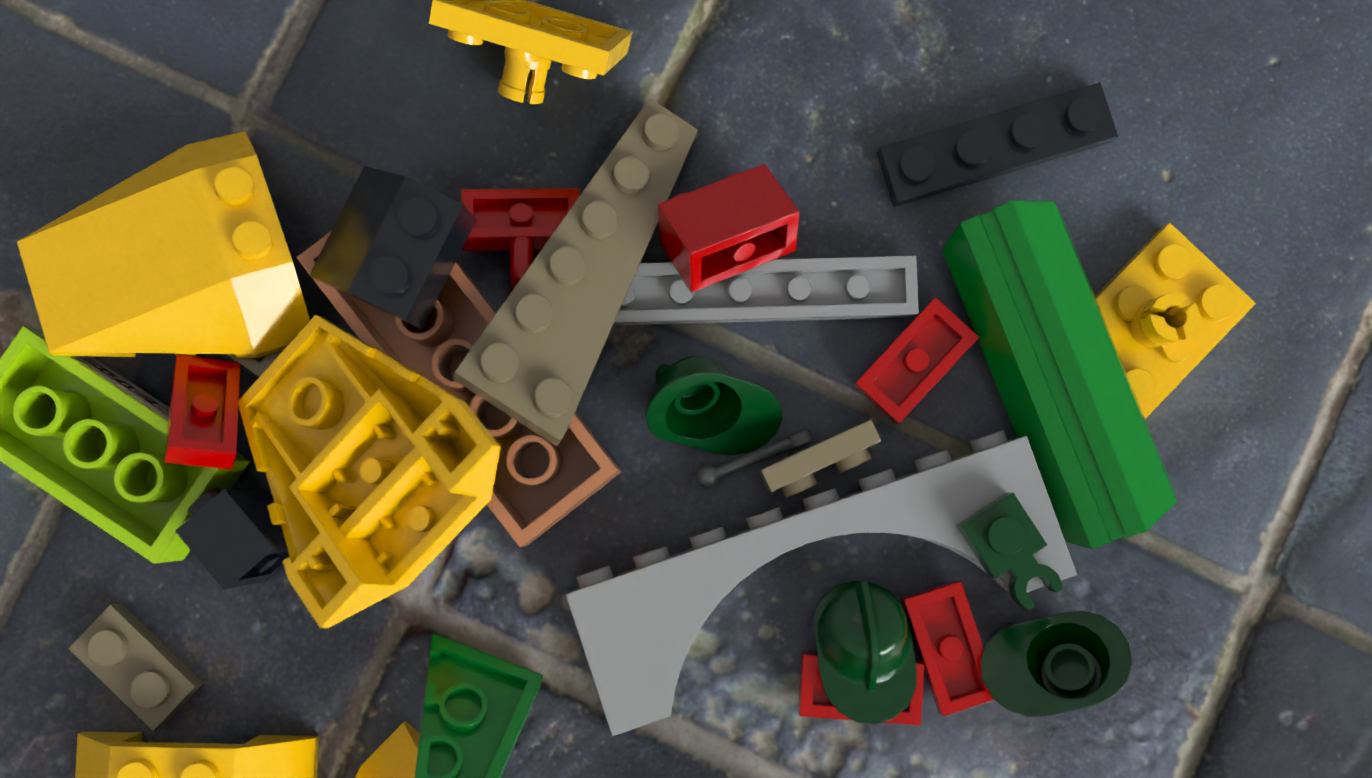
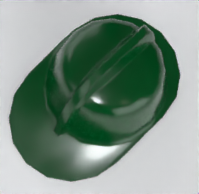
M691 356L681 359L672 365L661 364L657 368L655 373L657 383L655 395L651 398L645 413L648 429L657 438L712 453L735 455L751 452L765 445L778 432L783 418L781 404L774 394L756 383L732 376L721 362L708 356Z
M851 581L836 585L822 596L814 613V635L819 673L826 697L839 713L855 722L878 724L894 719L909 705L916 690L917 667L910 624L901 602L889 590L872 582Z
M1082 610L1064 612L1050 617L1022 622L998 631L986 644L980 666L984 685L991 697L1004 708L1026 717H1044L1086 709L1116 696L1128 681L1132 657L1129 642L1118 626L1102 615Z

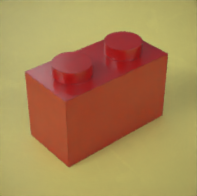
M765 164L741 173H734L723 180L689 193L679 194L670 200L658 204L660 245L691 293L796 251L799 210Z

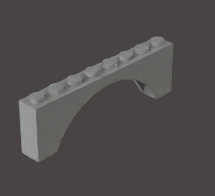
M1001 430L970 441L973 452L954 459L951 458L948 449L914 460L917 468L916 472L895 478L892 468L859 479L861 490L839 498L836 488H832L803 498L805 510L783 517L780 507L746 518L749 529L730 536H726L723 526L690 537L692 549L670 556L667 546H663L634 556L633 560L636 566L634 569L613 575L611 567L608 565L577 576L576 579L579 587L570 590L566 594V598L612 736L670 717L681 667L693 640L712 611L736 585L759 567L783 553L807 543L854 533L907 535L947 548L969 560L987 574L956 525L1005 493L1013 492L1047 543L1046 547L1033 554L1038 564L1052 568L1058 574L1061 581L1076 576L1077 572L1027 436L1008 440L1005 431ZM1008 572L996 579L992 578L1002 589L1009 592L1010 575ZM1039 576L1030 579L1027 584V592L1044 587L1043 580Z

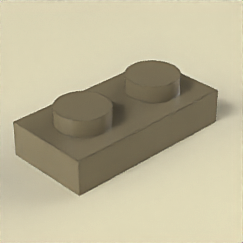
M871 419L758 472L767 492H773L781 488L785 498L816 485L818 482L813 473L835 463L839 473L872 459L867 448L881 442V439Z
M122 603L110 604L68 648L152 731L164 727L204 684Z

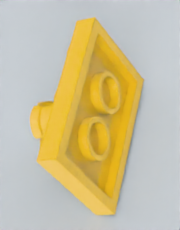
M432 0L429 24L448 29L447 36L454 41L470 45H481L483 40L505 46L504 58L506 60L502 79L499 81L498 93L505 98L523 103L524 95L528 94L527 101L529 104L543 103L546 91L544 87L551 60L562 63L561 70L569 75L583 79H595L597 74L604 76L627 55L632 31L528 0Z
M1171 223L1161 227L1095 295L1145 419L1256 304Z

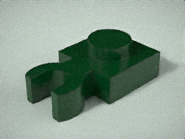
M1013 492L1005 493L956 525L990 578L996 579L1008 572L1010 575V595L1020 607L1027 610L1035 607L1033 600L1027 593V584L1033 577L1039 576L1049 591L1057 593L1062 589V582L1058 574L1052 568L1038 564L1033 554L1046 547L1047 543Z

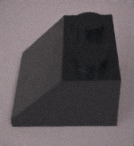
M364 166L309 276L422 330L476 219L463 203L406 176Z

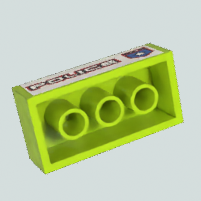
M22 326L0 358V462L152 563L184 560L190 549L175 530L191 518L187 512L188 508L198 498L212 489L219 488L221 491L223 489H232L250 460L236 452L232 470L165 463L169 419L168 406L92 356H52L48 351L43 331Z

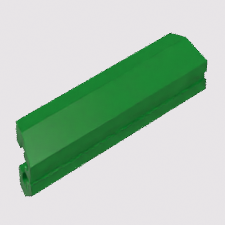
M1011 200L993 208L988 213L981 216L977 215L961 222L942 248V252L974 332L979 336V344L1017 437L1027 436L1065 542L1093 549L1125 536L1128 538L1147 532L1177 502L1175 491L1061 212L1054 201Z

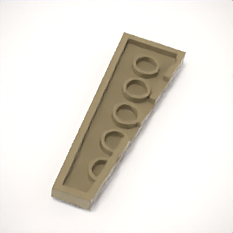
M649 98L458 366L453 376L455 381L555 446H558L569 427L659 221L658 204L668 200L698 129Z

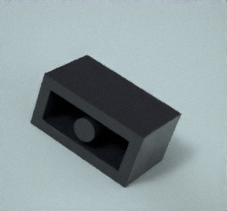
M219 488L212 489L198 498L188 508L187 512L191 518L175 530L223 590L267 581L284 566L283 560L290 557L281 525H272L267 506L274 501L272 495L265 489L238 488L223 489L222 491Z

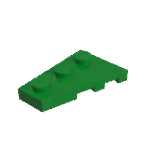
M432 633L415 778H501L541 687L543 675Z

